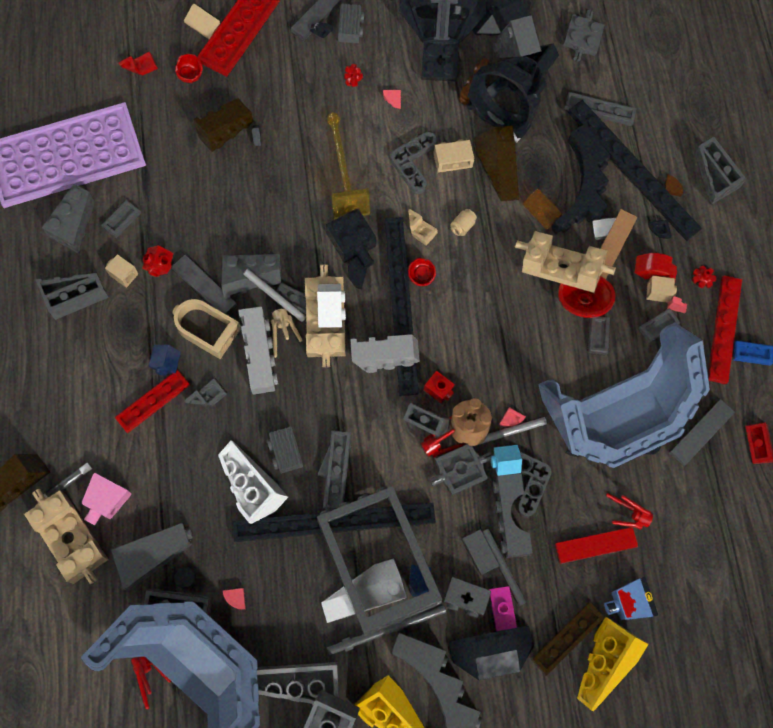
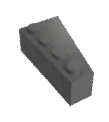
M532 15L510 21L494 40L493 50L497 53L498 58L521 57L541 51Z

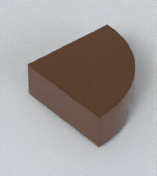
M667 175L664 188L671 195L681 197L683 195L681 183L675 177Z

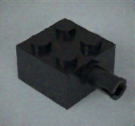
M359 208L326 224V234L344 263L358 256L364 268L374 264V260L368 251L376 247V236Z

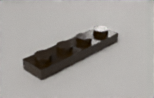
M588 602L531 660L547 676L605 617L591 602Z

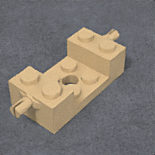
M537 231L534 232L529 243L519 240L516 242L515 248L526 251L522 272L594 293L602 272L612 275L615 273L616 267L605 265L607 250L589 246L586 254L553 246L552 235ZM566 264L568 267L561 268L559 265Z
M320 265V276L305 278L307 357H322V367H326V360L327 367H331L330 357L345 356V320H342V327H319L317 290L318 284H341V291H344L343 277L328 276V265H325V272L323 265ZM341 302L342 308H344V302Z
M37 489L32 495H34L38 504L24 514L34 531L40 533L58 562L56 566L66 582L74 584L85 576L89 584H93V581L96 582L98 579L92 571L109 559L65 493L59 490L52 496L45 498L41 490ZM67 533H73V541L66 544L64 536Z

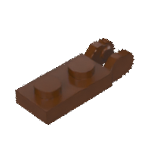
M483 57L481 63L476 64L473 71L474 74L480 67L489 65V59ZM469 76L466 86L462 87L459 98L460 104L466 105L470 101L468 93L473 76Z

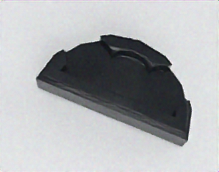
M356 256L348 266V277L356 288L362 290L367 268L363 267L359 257Z

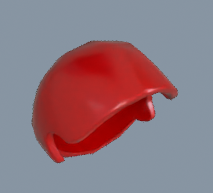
M189 53L181 55L175 66L178 79L186 83L198 81L203 70L201 60L196 55Z
M417 258L410 263L408 277L413 284L424 287L434 281L436 268L430 260Z

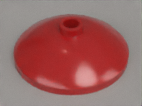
M600 276L594 293L561 283L558 290V298L561 305L570 313L580 317L594 318L610 311L615 302V291L613 286Z

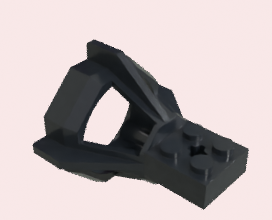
M400 0V13L423 44L421 80L456 82L458 46L486 15L487 0ZM442 58L444 62H442V65H438V62L435 60Z
M554 43L540 46V52L521 57H511L480 67L474 74L468 97L470 102L467 105L468 110L475 109L481 120L494 127L512 126L516 137L522 138L531 127V122L541 101L540 93L547 86L543 76L546 75L547 70L555 63L554 61L559 56ZM486 75L500 76L486 87ZM505 88H508L511 92H517L521 100L518 114L504 110L492 98ZM488 111H490L497 118H499L504 123V125H500L493 121L488 115Z

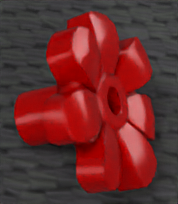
M351 64V66L345 68L347 72L345 73V79H347L345 83L347 86L356 87L358 82L362 80L363 74L360 73L361 70L357 68V64Z
M705 266L695 269L693 271V275H695L692 279L693 283L699 282L698 287L700 288L705 286L707 288L712 287V282L716 281V276L712 275L714 270L712 268L706 269Z

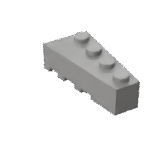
M262 307L239 310V316L243 324L241 326L242 335L246 344L244 349L246 359L248 360L247 369L251 392L253 395L275 391V385L278 384L277 373H273L272 367L276 365L274 355H270V349L273 348L272 338L267 335V331H270L269 319L265 320Z
M337 662L257 667L259 695L284 698L296 702L300 701L314 705L320 690L339 698Z

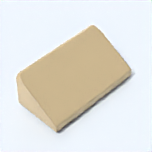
M196 4L191 6L184 19L187 25L209 40L220 26L219 20Z

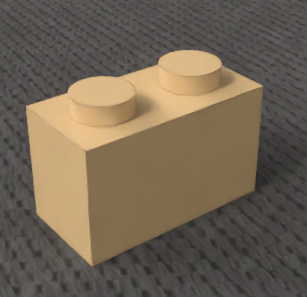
M458 140L452 143L442 142L435 145L434 159L437 172L472 168L474 155L470 140Z

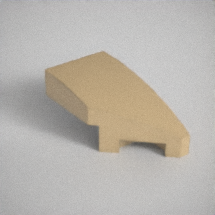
M410 209L408 212L411 234L427 246L438 233L437 229L423 221L421 215Z

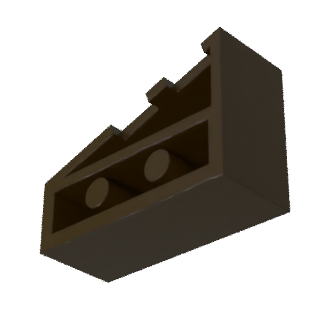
M239 98L220 106L221 110L217 112H207V116L202 119L198 117L193 119L199 139L211 152L220 149L225 142L235 138L241 130L248 128L252 124V112Z
M14 454L0 467V512L9 503L51 473L38 454Z

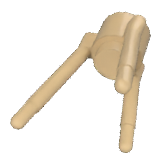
M278 309L272 313L273 355L275 358L277 357V326L283 329L285 338L288 340L287 326L290 324L299 342H302L292 317L288 315L286 309Z

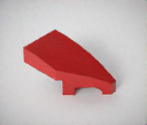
M150 51L136 59L130 56L119 62L122 68L139 75H145L158 69Z

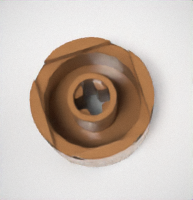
M476 398L457 404L453 409L450 430L455 429V432L451 434L452 437L461 444L462 442L468 443L469 446H475L484 442L492 421L490 410Z

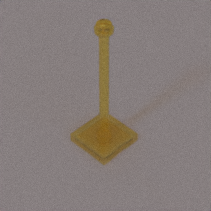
M331 113L328 115L327 123L332 127L344 192L331 194L333 218L335 220L359 208L363 216L370 215L368 188L351 190L338 126L340 117L337 113Z

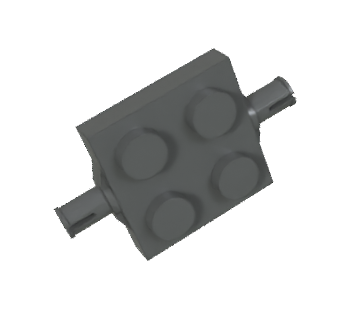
M587 10L585 18L572 14L563 46L575 51L573 60L576 61L577 59V62L581 60L582 54L592 56L597 54L605 26L592 20L594 12L591 10Z
M467 444L436 458L435 462L440 475L429 479L432 487L443 482L448 487L451 496L488 479L483 463L490 461L492 455L488 452L479 456L473 447Z

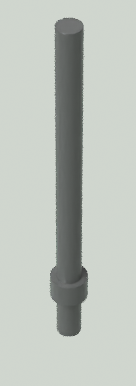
M442 605L406 618L366 636L362 634L351 639L350 637L342 639V642L327 647L328 653L332 655L343 650L347 652L354 649V646L445 614V607Z

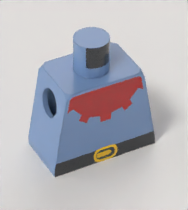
M645 577L613 591L612 596L614 600L604 603L607 614L618 613L621 620L658 616Z

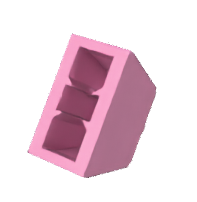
M94 473L82 500V504L90 508L84 520L95 525L101 515L111 519L128 500L131 493Z

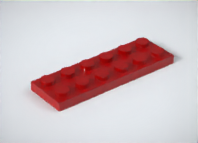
M237 0L197 56L201 60L202 65L227 77L280 0Z

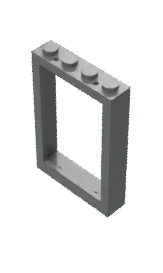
M387 486L382 487L372 495L364 494L357 501L352 503L349 501L339 505V508L332 511L331 509L324 510L320 513V516H317L318 524L363 636L442 603V597L393 486L389 488ZM389 498L429 592L366 617L328 522Z

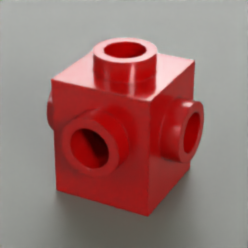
M159 245L148 248L147 253L143 257L142 269L155 277L168 274L171 269L173 253Z

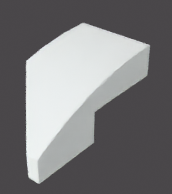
M616 218L592 221L596 240L607 237Z

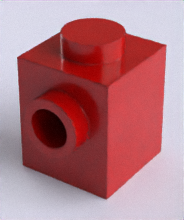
M436 371L424 385V391L442 404L445 400L449 401L454 395L453 389L455 384Z

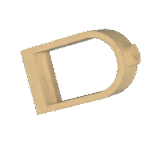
M187 300L180 305H176L172 312L175 325L181 336L219 359L222 358L241 330L238 321L201 300ZM202 310L227 324V327L214 346L181 327L182 318L187 312Z

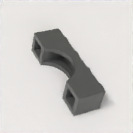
M522 474L497 476L495 481H493V491L497 493L498 501H495L496 512L500 513L501 520L498 521L499 533L503 535L501 551L505 553L506 558L530 556L533 554L530 533L519 529L511 517V506L514 500L524 494Z

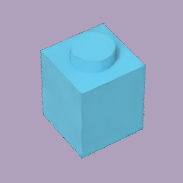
M518 445L494 448V456H491L492 468H496L497 476L521 473L522 458Z

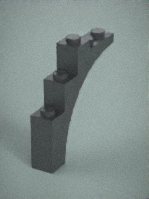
M399 633L391 654L406 661L429 683L439 701L445 728H479L482 717L479 716L480 712L456 703L457 699L461 700L464 693L463 681L439 672L440 668L444 669L448 660V657L445 656L446 651Z

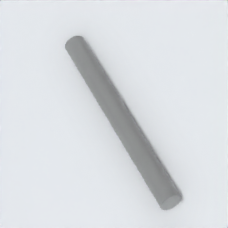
M248 268L244 271V276L299 321L303 322L306 316L257 275Z
M542 417L489 433L481 444L546 425V419Z

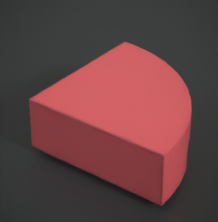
M383 90L385 101L391 104L392 107L401 109V90Z
M673 296L668 302L667 309L670 308L674 311L686 313L687 304L682 303L681 298Z
M509 407L499 425L503 427L516 426L522 423L526 416Z
M244 588L223 591L224 598L229 605L240 610H246Z

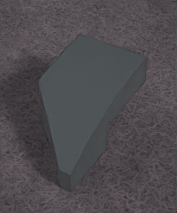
M213 379L200 391L196 390L185 400V403L213 406L228 393L216 379Z

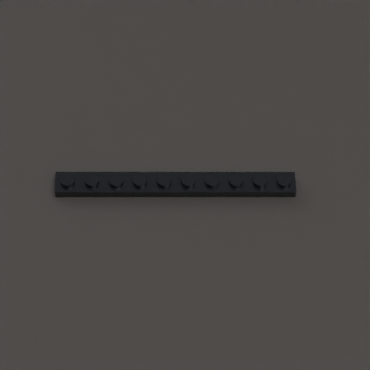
M583 100L569 109V115L580 126L586 124L611 155L610 159L686 241L702 229Z
M403 217L385 218L394 336L413 335ZM416 363L407 367L397 366L399 396L418 395Z
M434 503L402 505L410 526L436 523ZM392 506L359 509L328 522L332 533L401 527ZM320 513L262 518L252 524L247 520L233 521L234 542L323 534L317 520V516H320Z

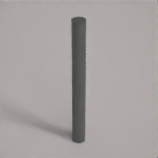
M489 529L483 531L482 533L518 605L521 606L527 603Z

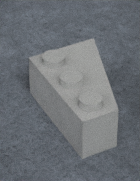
M413 335L387 336V340L375 341V337L369 338V342H357V339H350L352 362L367 373L377 372V369L382 368L391 370L399 365L412 366L414 363L420 362L418 340Z

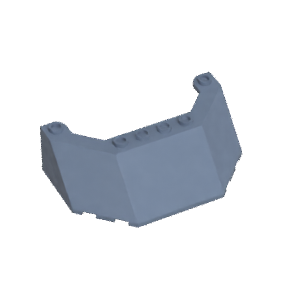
M677 323L668 325L660 333L661 347L647 370L582 400L562 394L560 386L555 380H547L538 384L542 401L570 452L615 468L681 437L685 431L684 425L688 419L693 418L699 408L698 402L710 390L703 340Z
M194 602L130 605L81 656L82 661L93 671L105 669L113 659L146 657L207 714L208 728H258L260 726L257 660Z

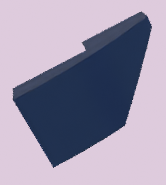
M411 565L409 588L410 594L415 597L429 592L419 567Z

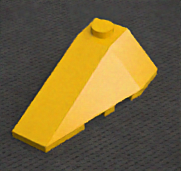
M605 617L595 633L593 640L595 642L594 649L588 658L590 661L589 667L583 675L577 697L579 701L592 711L603 702L637 664L648 646L642 639L608 617Z
M389 675L376 682L354 704L360 708L358 715L371 727L375 725L378 728H424L405 693Z

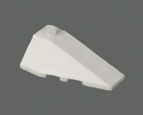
M230 441L219 453L218 456L225 475L228 476L231 483L230 489L235 494L237 500V508L250 524L274 513L288 498L278 484L233 441Z
M394 559L374 564L352 580L364 611L407 597ZM344 587L321 602L327 623L355 614Z

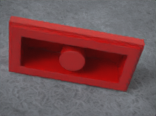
M764 422L745 426L752 463H772L773 449L768 425Z

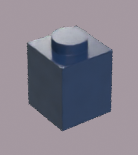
M154 345L148 367L156 370V374L166 376L167 373H176L181 351L170 345Z

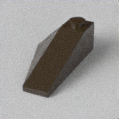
M494 127L475 137L477 157L484 165V170L486 174L488 173L500 200H519L513 127Z

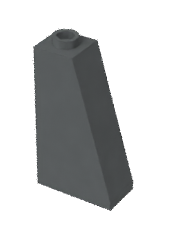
M181 523L112 549L123 589L127 591L133 589L192 545L190 539L193 538L190 527L186 528Z

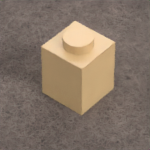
M118 254L110 259L105 267L109 276L126 288L138 275L136 268Z
M652 276L647 282L646 300L668 303L677 292V286L674 285L675 279Z

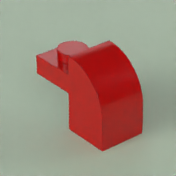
M648 253L637 256L634 273L645 280L650 279L652 276L674 278L676 280L677 266L672 263V257L668 255Z

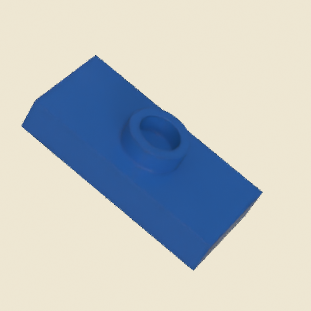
M735 341L733 360L771 366L773 364V346Z

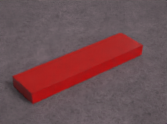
M177 369L176 373L169 375L114 418L128 434L189 387L190 384Z
M633 527L555 544L560 564L638 547Z

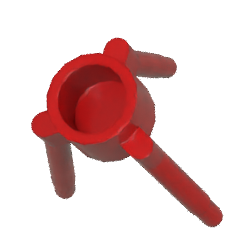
M451 429L437 439L435 435L430 434L423 439L424 442L420 443L428 457L432 455L434 458L440 454L454 451L466 444L463 443L438 450L441 448L439 442L454 433L455 429Z
M609 493L606 494L608 498L634 511L632 519L635 523L613 520L612 524L635 527L640 530L643 526L648 527L653 519L651 511L644 509L624 495L621 496L623 499L621 500Z
M134 657L131 660L133 670L137 677L145 709H149L146 691L148 694H151L152 691L145 674L152 669L151 665L153 664L146 657ZM154 666L155 669L163 676V678H165L167 682L170 683L171 680L167 678L156 666Z

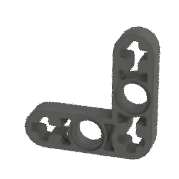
M426 132L391 153L392 165L414 194H422L426 190L427 181L413 163V160L434 149L437 138L431 132ZM415 146L419 151L412 153L409 151V148ZM410 168L413 170V174L407 175L404 173V170ZM415 183L422 184L421 188L419 186L415 187Z
M520 452L521 458L529 463V468L521 469V474L529 477V480L524 489V494L518 503L517 511L519 515L527 518L532 516L538 507L551 476V468L546 463ZM533 464H536L534 469L540 470L543 468L545 469L544 473L547 475L540 477L538 471L533 470L532 473L529 471L532 469ZM531 485L538 486L540 490L538 495H532L529 492ZM529 499H532L529 505L532 511L529 510L525 513L522 505H525Z

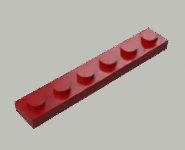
M725 275L721 278L708 381L721 384L729 382L742 279Z

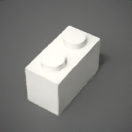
M318 284L319 327H342V320H346L345 308L341 307V302H345V291H341V284Z

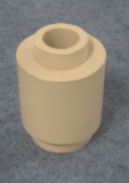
M470 209L461 211L451 223L452 232L457 236H464L475 224L477 219L475 213Z

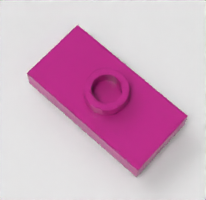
M510 587L489 589L491 591L490 601L496 631L517 628Z

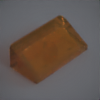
M539 189L534 191L523 203L524 207L546 230L562 216L558 208Z

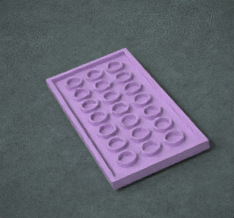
M126 103L0 138V201L3 208L70 189L73 184L80 186L146 166Z

